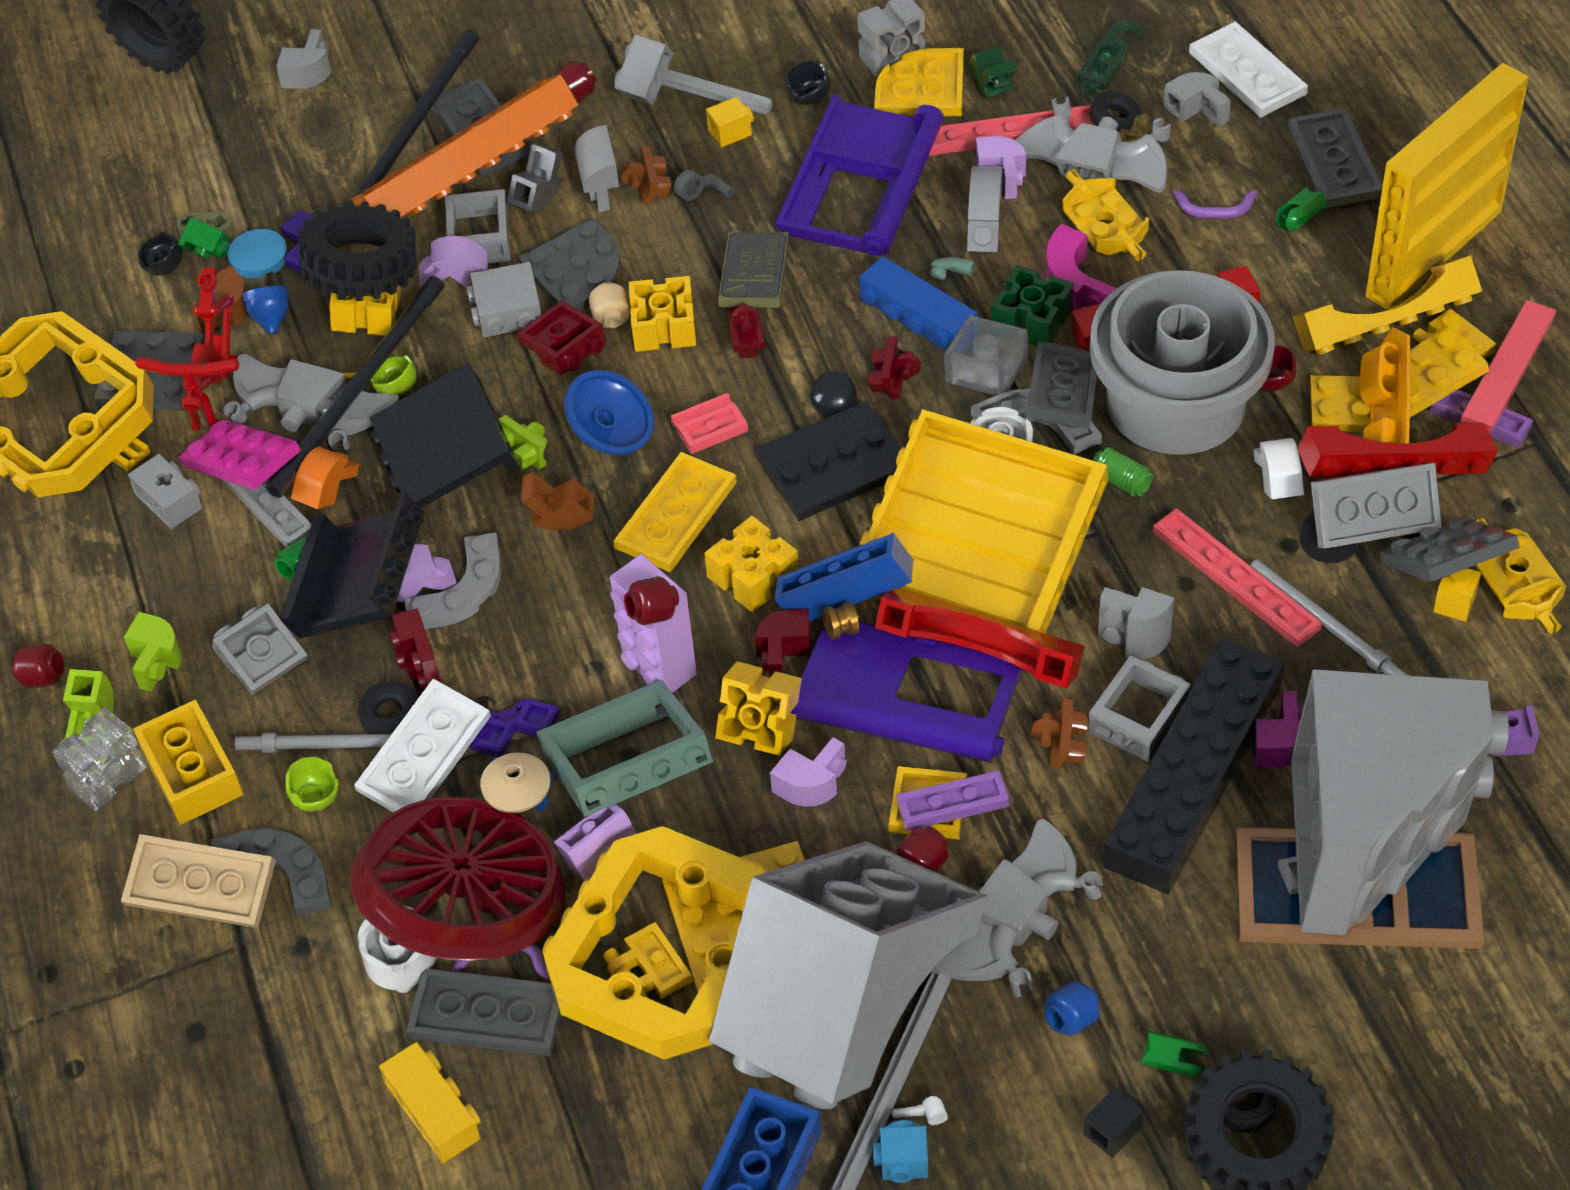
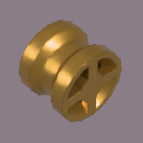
M850 601L842 603L841 607L833 608L832 606L823 608V622L828 637L831 640L839 639L845 633L849 635L859 633L858 616L854 605Z

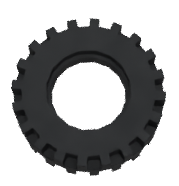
M98 0L95 3L96 8L102 11L98 17L100 21L106 22L107 27L105 30L108 34L115 36L117 39L115 43L119 47L123 46L128 50L127 55L131 58L137 57L142 66L146 67L149 64L152 66L153 71L158 73L162 69L165 74H170L172 71L177 72L203 46L202 43L206 38L202 34L205 30L204 25L198 23V19L201 17L199 12L193 11L190 7L192 4L191 0Z
M362 201L361 206H352L351 202H344V207L336 208L334 205L327 206V212L325 213L319 210L313 213V220L306 218L303 221V228H299V261L302 278L304 280L309 279V286L312 289L321 287L322 294L325 296L335 293L338 294V299L345 300L347 296L356 297V301H363V296H372L374 300L381 299V293L388 292L390 295L397 293L398 285L405 288L408 285V278H414L415 268H417L416 230L414 226L411 227L408 217L400 219V211L396 209L388 212L386 211V205L379 204L377 207H370L369 202ZM348 244H370L379 248L364 253H350L338 250L336 247Z
M1264 1049L1262 1056H1251L1250 1050H1242L1239 1058L1230 1060L1228 1055L1220 1058L1219 1065L1212 1070L1208 1067L1203 1072L1199 1084H1194L1189 1103L1187 1104L1184 1139L1187 1140V1154L1190 1161L1194 1160L1198 1166L1197 1174L1202 1180L1206 1177L1214 1183L1213 1190H1307L1309 1183L1313 1179L1317 1180L1328 1159L1334 1137L1335 1126L1332 1123L1334 1110L1332 1104L1328 1105L1325 1099L1327 1092L1323 1084L1317 1086L1311 1079L1313 1072L1308 1067H1305L1302 1071L1293 1066L1294 1058L1288 1055L1285 1056L1283 1061L1272 1058L1271 1050ZM1250 1092L1268 1093L1279 1098L1290 1109L1295 1120V1135L1292 1143L1282 1153L1269 1158H1253L1239 1152L1229 1142L1223 1129V1116L1227 1107L1237 1097Z

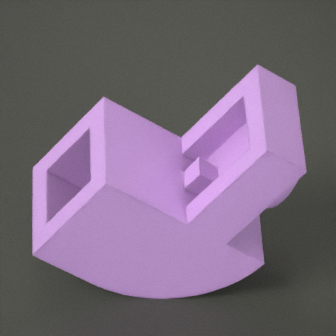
M1007 137L976 138L977 166L1003 167L1002 179L1005 199L1017 198V186L1023 185L1022 177L1026 176L1025 149L1017 141Z
M445 236L432 241L431 255L425 257L419 264L420 286L422 287L430 276H436L442 281L450 276L465 287L471 285L470 273L488 270L487 250L474 241L461 236Z
M414 545L397 601L405 602V598L416 596L422 587L445 591L456 585L457 582L450 560L431 556L428 545Z
M832 738L814 761L789 749L770 772L772 792L792 804L806 807L821 805L831 800L837 794L836 778L842 774L847 763L844 743Z

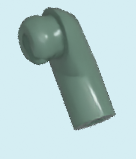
M958 257L935 259L930 265L932 266L930 276L943 280L946 277V271L972 276L975 262Z

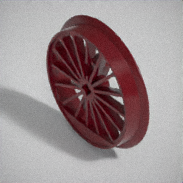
M432 798L398 809L386 817L377 826L371 837L362 845L351 869L350 882L354 900L360 912L377 931L409 950L446 960H489L521 951L536 943L552 929L561 915L565 902L564 878L555 860L553 850L545 836L521 815L499 811L490 806L486 801L473 798ZM453 828L468 829L462 852L459 850ZM432 829H444L449 847ZM474 830L488 834L468 853ZM418 833L428 844L410 835ZM499 838L508 842L487 851ZM397 845H399L409 850L410 852L396 850L394 848ZM518 852H522L525 856H527L506 858ZM382 862L407 866L377 869ZM537 870L540 877L517 872ZM416 880L391 891H387L382 883ZM510 886L539 891L541 893L538 898L534 899ZM434 888L412 910L399 903L402 900ZM444 893L450 895L444 921H437L422 916ZM456 897L465 898L473 925L450 923ZM505 900L524 910L516 915H512L504 906ZM479 911L494 913L500 921L484 924L481 921Z

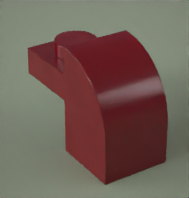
M809 609L777 611L768 615L758 625L755 632L756 656L762 657V671H769V678L775 672L783 673V657L810 656Z

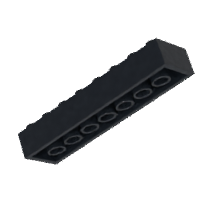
M1220 637L1105 844L1103 868L1167 895L1170 894L1253 739L1256 719H1264L1281 687L1284 669L1283 661Z

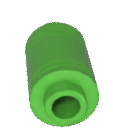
M1107 447L1104 451L1099 450L1092 460L1107 465L1109 479L1107 483L1131 496H1142L1152 482L1153 474L1149 472V468L1111 447Z

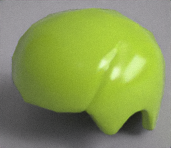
M407 355L403 357L394 356L387 358L370 381L377 393L396 394L398 397H403L415 386L417 371Z
M315 756L303 757L292 763L286 773L285 786L287 796L291 803L300 810L306 812L321 811L335 801L339 791L338 779L333 772L330 762Z

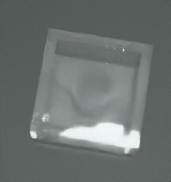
M969 315L944 354L946 382L996 396L1007 392L1028 359L1027 329Z

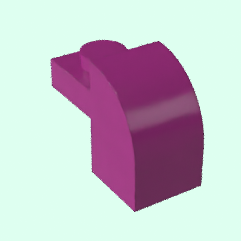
M1283 691L1280 719H1256L1253 735L1254 767L1281 768L1291 765L1295 740L1304 707L1303 705H1297V691Z

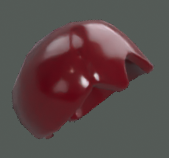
M1275 345L1271 370L1263 386L1260 388L1261 390L1267 392L1280 391L1294 381L1297 371L1296 356L1290 348Z

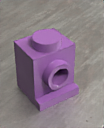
M1533 705L1525 706V710L1505 711L1508 716L1509 726L1506 751L1503 755L1492 754V756L1534 754L1539 738V730Z

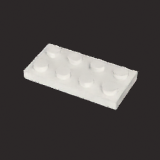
M1237 22L1190 44L1189 53L1215 77L1220 79L1229 90L1260 118L1307 94L1308 85Z
M432 679L354 784L356 791L392 812L409 804L431 799L491 717L490 711L437 680Z

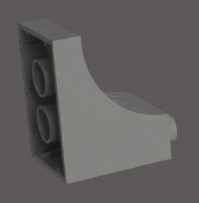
M867 841L752 877L709 1042L734 1054L732 1063L739 1071L761 1078L776 1075L795 1085L794 1096L800 1102L819 1109H832L836 1107L839 1101L871 1087L884 1049L909 1001L928 974L951 950L967 939L976 936L987 895Z

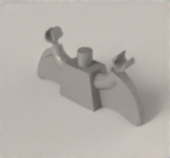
M1066 97V101L1063 104H1057V100L1054 98L1052 105L1055 116L1035 124L1015 140L1025 149L1026 158L1041 159L1058 166L1060 175L1066 177L1069 170L1072 172V169H1076L1078 174L1085 180L1099 178L1130 180L1157 193L1163 192L1166 186L1167 164L1164 153L1157 141L1165 142L1170 138L1171 124L1163 127V118H1157L1153 121V131L1150 135L1145 134L1135 141H1121L1120 134L1116 131L1118 123L1113 118L1106 116L1101 119L1098 126L1083 123L1076 130L1072 129L1069 125V116L1072 114L1069 98Z
M240 354L237 357L240 365L239 369L233 372V382L237 396L242 404L240 405L236 401L229 402L225 405L223 412L233 422L243 424L247 419L246 412H254L264 406H278L280 415L283 417L281 425L290 432H296L302 423L312 426L316 425L347 385L345 376L341 372L292 359L287 368L271 367L247 354ZM362 391L332 429L328 437L331 449L335 451V443L341 440L343 441L344 449L348 450L350 443L347 436L373 426L370 417L398 402L399 397L396 394Z
M1044 819L1038 820L1025 851L1012 863L1004 859L979 891L987 895V900L976 936L956 946L931 972L937 975L941 973L947 978L964 981H987L1009 975L1011 993L1015 997H1021L1018 985L1025 984L1030 990H1033L1031 975L1027 969L1017 968L1018 962L1012 955V946L1023 945L1032 931L1049 940L1055 933L1059 922L1046 914L1048 897L1057 891H1074V888H1082L1088 899L1097 900L1102 895L1100 889L1093 885L1103 886L1101 877L1094 871L1084 873L1081 878L1076 877V860L1068 842L1048 821Z

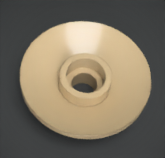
M527 753L506 754L492 761L484 770L480 781L481 792L486 802L499 811L508 813L523 812L535 807L546 797L551 783L550 774L546 765L533 755Z

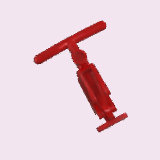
M203 268V272L197 277V284L201 291L199 304L195 306L194 313L205 320L206 331L204 345L198 343L193 348L191 363H169L147 357H138L135 360V365L139 369L169 376H182L184 380L183 386L187 395L182 398L181 407L188 410L193 431H200L201 420L197 410H200L201 407H203L210 428L219 422L215 417L209 396L203 394V391L211 384H220L222 378H229L230 372L237 371L240 365L237 361L239 355H229L234 297L233 294H225L216 301V268ZM224 310L223 334L214 335L216 316Z

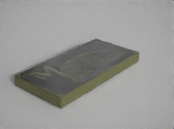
M729 232L718 296L719 307H739L741 303H746L754 308L780 307L789 232Z

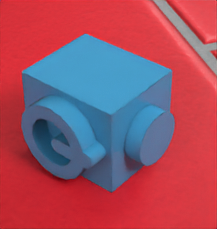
M900 1120L890 1123L887 1127L880 1128L881 1142L873 1143L874 1166H882L883 1180L904 1183L914 1178H928L926 1126H919L917 1123L909 1120Z

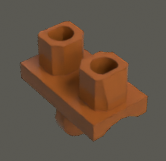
M641 146V159L637 163L629 161L622 168L620 175L626 185L639 187L643 204L651 205L654 196L668 197L672 184L670 177H664L666 171L665 157L652 156L649 146Z
M1063 698L1060 711L1054 713V715L1045 713L1042 719L1032 724L1031 733L1033 737L1041 740V746H1051L1049 766L1051 768L1060 769L1064 761L1081 764L1087 754V742L1073 739L1071 734L1084 736L1089 724V714L1073 710L1074 700Z

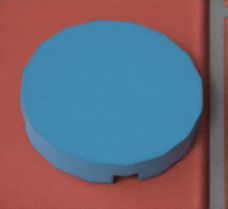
M255 229L246 231L236 237L230 244L227 254L230 265L240 276L260 279L266 277L265 274L271 271L273 274L285 265L283 257L288 253L285 239L279 233L269 229Z

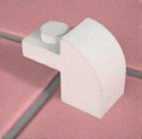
M1293 438L1260 442V448L1254 449V461L1262 467L1264 493L1271 499L1304 495L1301 461Z

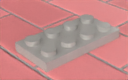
M1423 463L1311 482L1318 548L1325 549L1418 533L1428 528L1442 527L1435 463Z

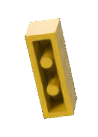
M415 1042L379 1065L385 1085L442 1164L481 1139L477 1125L481 1123L479 1116L469 1103L464 1106L458 1099L461 1096L458 1087L450 1077L446 1079L442 1077L439 1073L441 1066L430 1050L425 1053L420 1045Z

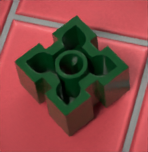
M1016 265L1007 280V290L1001 289L991 306V332L1012 339L1019 334L1025 336V343L1036 347L1038 341L1053 343L1058 334V324L1063 325L1073 309L1074 283L1054 276H1050L1047 281L1039 278L1038 271Z

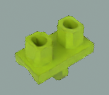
M507 415L501 417L499 421L521 467L519 469L523 470L533 465L540 470L546 466V460L543 458L547 439L543 437L544 426L538 422H532L528 426L525 424L520 425Z

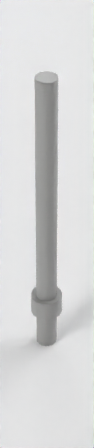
M1259 559L1252 562L1250 565L1252 568L1319 619L1323 627L1365 658L1367 665L1377 673L1383 672L1389 675L1409 676L1392 663L1391 657L1381 649L1375 650Z
M277 732L262 733V736H236L235 750H262L263 753H277L278 749L382 748L392 734L278 736Z

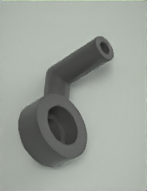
M692 169L680 173L674 185L675 193L685 201L694 200L700 195L703 188L711 186L726 198H731L735 193L733 187L716 175L707 174L701 176Z

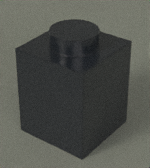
M1114 1087L1085 1117L1084 1136L1113 1158L1142 1129L1144 1110L1132 1095H1124Z

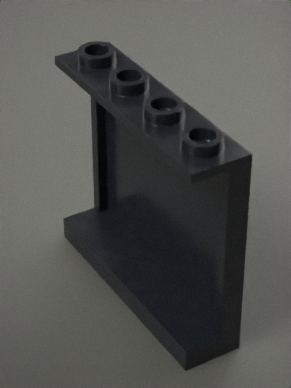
M469 363L462 365L370 417L374 430L370 433L379 448L382 447L384 451L380 453V457L386 468L392 470L393 474L389 476L393 487L398 493H406L420 508L501 463L509 474L521 468L484 385Z
M401 493L396 511L339 526H336L325 514L315 516L280 615V620L300 639L392 617L425 512L406 493Z

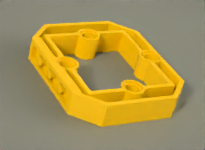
M62 311L19 318L0 336V398L2 396L14 398L21 395L28 386V378L25 374L54 346L72 357L74 364L87 383L99 384L106 381L118 389L119 392L95 415L92 413H82L74 417L68 427L72 437L46 462H43L21 446L8 428L0 427V476H10L11 481L18 489L24 493L29 490L37 497L82 491L153 422L154 385L147 372L137 368L135 361Z
M661 826L615 840L607 852L604 851L600 855L594 874L590 880L586 879L582 883L577 901L572 908L568 907L565 910L561 919V926L554 936L551 935L546 940L542 953L561 1015L665 1060L713 1045V1043L709 1042L728 971V968L718 967L730 963L740 923L729 941L717 942L707 950L705 960L708 977L686 1014L644 997L641 981L633 973L619 972L606 981L581 970L600 938L611 933L615 928L616 912L642 870L677 884L679 899L687 906L701 907L711 899H714L740 911L744 910L752 877L766 873L762 866ZM693 881H699L697 884H689ZM595 911H602L599 914H591ZM623 995H631L628 999H618Z

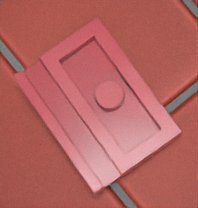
M728 393L671 415L672 425L676 427L678 435L690 454L748 432V423L735 403H732Z

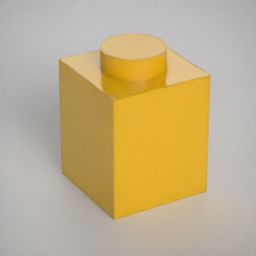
M738 97L706 109L708 131L721 148L752 135L751 122L754 121L752 111L748 106H744Z
M1466 568L1443 577L1438 587L1433 612L1466 622L1476 598L1481 572Z

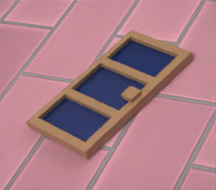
M1236 827L1234 836L1236 839L1239 942L1483 949L1485 942L1474 833H1455L1441 851L1430 853L1396 895L1386 894L1363 922L1354 924L1345 935L1301 932L1299 893L1289 894L1278 868V860L1296 856L1295 828Z

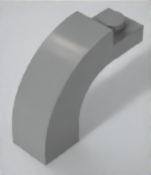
M972 166L969 191L967 252L998 253L1003 167Z

